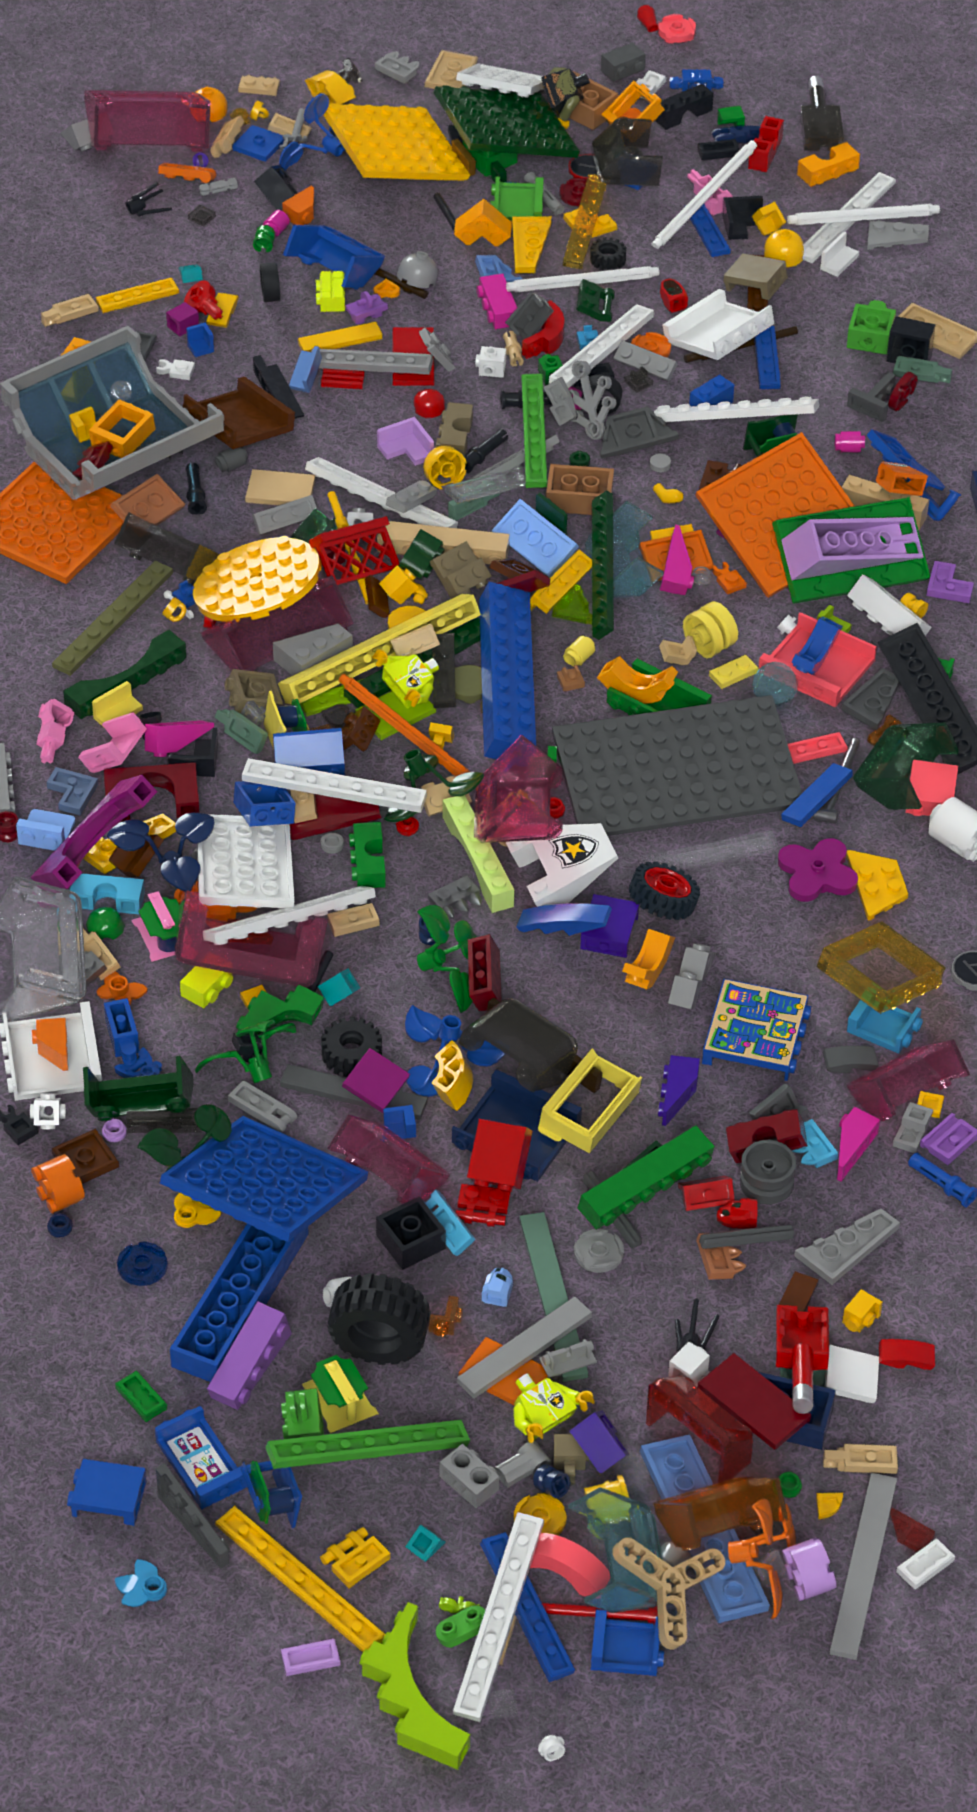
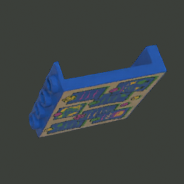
M723 979L703 1048L702 1064L712 1066L713 1059L719 1058L785 1072L784 1080L788 1081L789 1074H794L796 1070L797 1059H794V1056L800 1055L802 1041H799V1037L804 1038L807 1024L804 1023V1019L809 1020L812 1006L808 1005L809 995Z

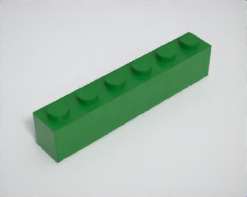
M694 1126L582 1194L577 1209L596 1230L603 1225L609 1226L621 1214L630 1213L637 1204L642 1201L644 1203L648 1202L654 1197L655 1193L660 1190L666 1191L678 1179L687 1178L694 1169L699 1166L703 1168L708 1165L712 1160L711 1156L715 1146L697 1126Z

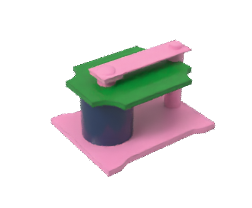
M159 891L147 894L150 901L145 902L143 908L138 910L141 917L131 921L138 928L150 952L151 962L196 949V944L191 941L185 929L189 923L177 899H168L166 896L161 897Z

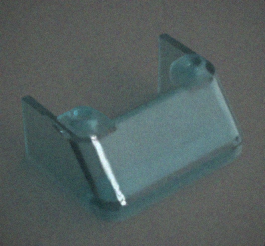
M628 501L613 513L614 598L638 597L644 594L648 588L664 575L662 570L639 557L635 558L632 562L630 561L629 554L640 543L639 531L653 517ZM592 533L585 543L586 555L591 559ZM591 569L589 572H590L591 583H592V569Z
M601 1487L568 1504L569 1510L587 1516L589 1532L593 1536L604 1540L612 1584L585 1597V1603L611 1613L657 1607V1590L624 1568L613 1557V1547L616 1543L624 1538H632L662 1559L656 1521L652 1510L646 1504ZM624 1547V1549H625V1553H624V1554H625L626 1556H629V1554H628V1550H629V1549H628L627 1547ZM644 1561V1570L649 1574H653V1565L649 1561Z

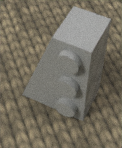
M334 624L273 642V660L293 676L353 647V635L341 625Z

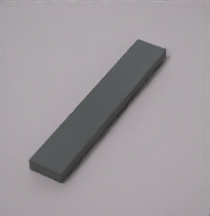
M288 1064L280 1081V1087L375 1109L342 1087L346 1079L344 1077ZM399 1091L387 1108L412 1105L415 1119L421 1120L428 1103V1097Z

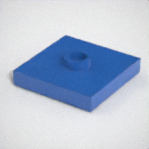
M252 125L232 145V150L266 162L279 149L280 145H283V135Z

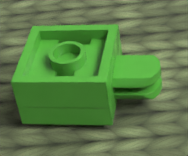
M879 300L871 301L868 305L855 304L848 329L847 348L887 355L889 334L895 319L896 310L887 309L886 304Z
M317 1388L285 1392L286 1403H281L282 1417L285 1419V1425H283L284 1439L324 1435L323 1416Z

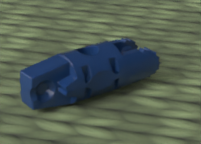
M746 125L717 128L712 130L711 133L715 141L736 139L737 144L749 143L751 140L754 141L755 138L759 139L760 126Z

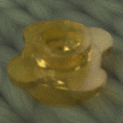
M237 108L230 114L232 119L241 116L244 119L243 124L250 123L249 113L246 109Z

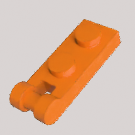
M165 162L158 166V173L164 174V177L167 178L183 176L184 180L199 178L203 183H208L217 176L216 171L212 168Z

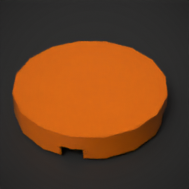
M648 332L643 336L639 334L631 341L633 345L664 357H668L671 352V343L668 342L665 336L659 333Z

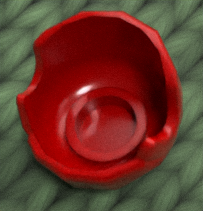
M424 389L414 397L415 413L424 418L438 417L445 410L444 397L437 390Z

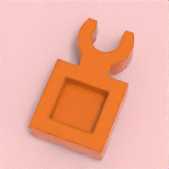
M722 562L723 569H718L715 565L713 566L712 572L717 576L718 584L727 595L746 588V581L736 570L730 572L728 563Z

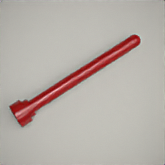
M542 1603L546 1613L552 1615L595 1617L596 1610H607V1618L643 1620L653 1625L656 1623V1616H658L657 1605L649 1607V1610Z

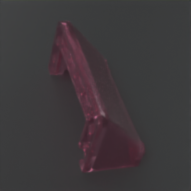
M84 91L91 144L96 150H107V147L111 145H186L191 147V151H202L203 148H209L211 101L199 93L186 91Z
M333 575L318 579L315 586L303 598L284 610L279 607L269 611V616L252 620L251 617L240 618L239 622H236L235 619L221 622L201 631L200 634L204 642L231 671L232 669L254 671L257 667L274 660L273 642L334 624H339L348 631L347 627L354 623Z
M523 735L484 772V778L476 787L474 837L481 843L550 840L552 838L556 839L563 831L562 821L560 819L555 820L550 816V790L552 788L556 789L563 781L561 777L563 768Z
M192 891L182 893L174 955L180 963L296 987L301 985L306 988L315 982L328 919L315 917L314 920L308 919L299 922L295 935L268 930L265 933L259 934L249 933L248 937L244 939L231 938L228 939V943L223 945H214L213 942L203 939V931L231 922L207 918L208 907L200 902L199 893Z

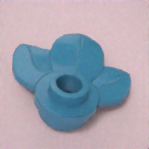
M136 1560L135 1574L115 1578L116 1587L125 1594L121 1602L129 1607H138L147 1601H158L167 1593V1584L158 1576L157 1567L144 1560ZM151 1587H157V1588H158V1589L155 1590V1591H150V1590H149Z

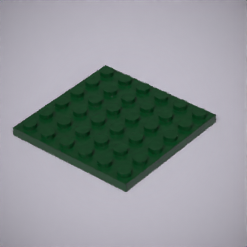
M448 85L443 87L435 86L434 95L469 150L578 158L579 149L540 93L535 92L529 95V97L518 96L517 92L502 93L499 92V89L491 91L482 88H453Z

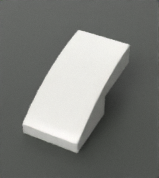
M649 70L644 78H639L636 83L639 85L643 83L652 95L666 82V76Z

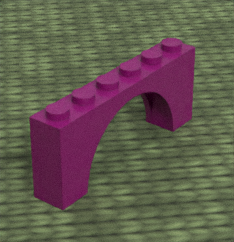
M143 775L119 781L30 878L47 894L68 889L82 874V871L78 868L79 864L97 841L126 816L143 808L158 791Z

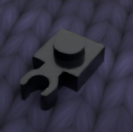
M7 1105L9 1114H3L0 1111V1121L4 1123V1131L17 1145L38 1134V1127L34 1125L24 1112L17 1116L12 1105Z

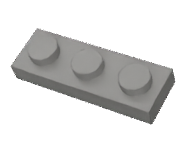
M623 340L613 358L615 361L666 381L671 379L678 365L672 359Z
M418 481L387 497L386 506L405 513L433 498L438 488L431 486L427 481Z
M313 495L252 514V518L258 534L261 535L318 516L319 513Z

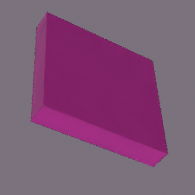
M369 1048L345 1079L342 1087L383 1113V1109L388 1107L409 1079L410 1074Z

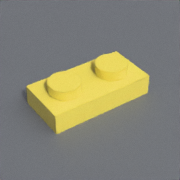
M744 655L710 670L709 676L723 689L758 673V667L747 655Z

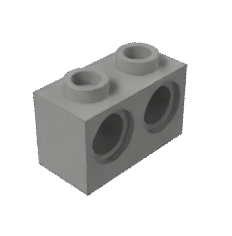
M461 1444L439 1462V1477L475 1508L479 1507L499 1490L500 1476L496 1469L492 1466H487L474 1450H469L464 1444Z

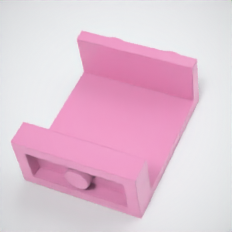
M134 712L103 722L102 726L110 734L112 740L109 743L82 751L78 757L90 772L96 773L121 765L147 730Z

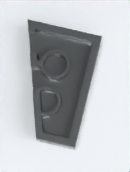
M882 668L842 703L841 710L877 731L900 683L894 674Z

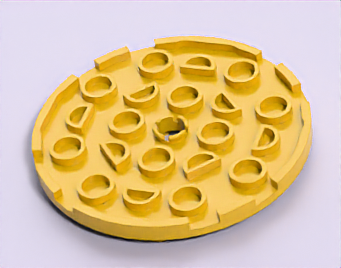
M282 536L250 542L219 554L217 559L205 566L194 583L193 598L200 612L213 620L239 622L240 618L251 617L252 620L269 616V611L279 607L284 610L303 598L319 579L318 573L321 571V561L316 549H311L310 544L303 540Z

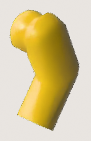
M661 483L653 487V491L663 503H680L683 500V493L677 489H665Z

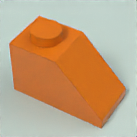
M313 186L306 188L282 203L283 212L288 215L290 222L294 225L309 224L314 219Z
M66 1018L36 1019V1029L32 1030V1043L37 1044L38 1054L61 1070L68 1071Z

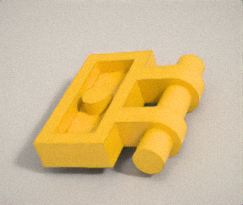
M364 1527L357 1531L352 1530L345 1535L343 1541L337 1545L332 1544L326 1549L327 1552L320 1556V1560L324 1565L329 1564L333 1560L335 1561L332 1564V1572L348 1588L391 1559V1553L374 1536L366 1541L363 1540L368 1536V1532ZM351 1547L355 1548L354 1550H352V1551L349 1552L348 1554H345V1553H344V1552H346L347 1550H349Z

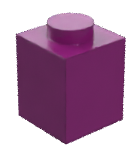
M184 302L166 312L167 327L178 336H182L187 333V327L199 324V313L194 307Z

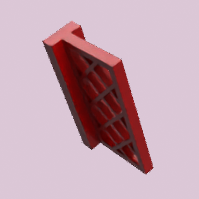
M387 516L321 533L309 540L311 549L316 548L331 587L367 578L369 575L374 576L389 572L397 565L399 566L398 557L386 528L390 524ZM377 534H381L384 542L383 546L374 541ZM360 539L368 543L366 550L358 546ZM343 543L352 548L349 555L341 550ZM372 546L380 551L378 558L370 553ZM325 548L335 552L333 560L327 556ZM356 551L364 556L362 563L353 558ZM384 554L390 557L392 565L389 566L382 561ZM339 555L347 560L345 567L337 563ZM368 559L376 563L374 570L366 566ZM351 563L359 568L357 575L349 571ZM334 568L343 573L340 580H336L333 572Z

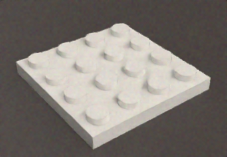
M478 63L457 72L456 80L462 81V84L466 86L478 84L481 85L480 88L491 90L493 87L498 88L499 92L502 93L514 91L517 92L518 96L529 97V95L544 89L541 80L542 76Z

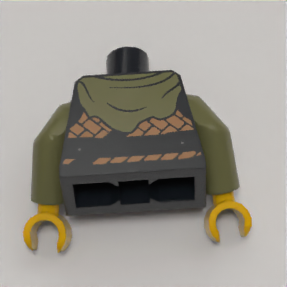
M554 67L548 75L542 76L541 80L551 109L557 115H560L558 119L563 127L567 129L571 113L584 98L581 87L590 84L586 73L576 76L571 69Z

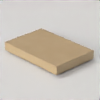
M441 50L425 81V87L435 89V86L443 87L444 85L453 88L465 87L462 81L456 80L457 72L476 65L478 57Z
M252 469L245 497L246 503L282 505L310 496L313 493L315 475Z

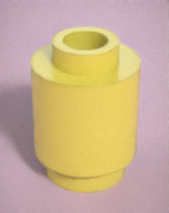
M579 636L565 650L563 655L564 661L573 667L574 665L581 666L595 652L593 640L589 637Z

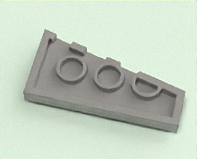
M879 1209L854 1221V1225L848 1228H839L834 1231L833 1235L825 1239L821 1237L813 1241L811 1246L796 1249L794 1256L833 1285L899 1229L900 1222L883 1209Z

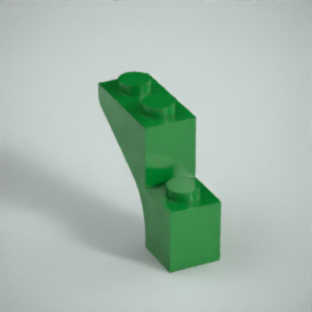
M298 985L295 991L291 990L285 1002L261 990L258 997L254 996L251 999L247 1015L240 1017L236 1028L240 1031L243 1028L255 1026L260 1022L275 1020V1024L267 1027L266 1030L281 1022L290 1020L312 1025L323 1008L324 997L301 985ZM255 1031L257 1035L263 1033L262 1031Z

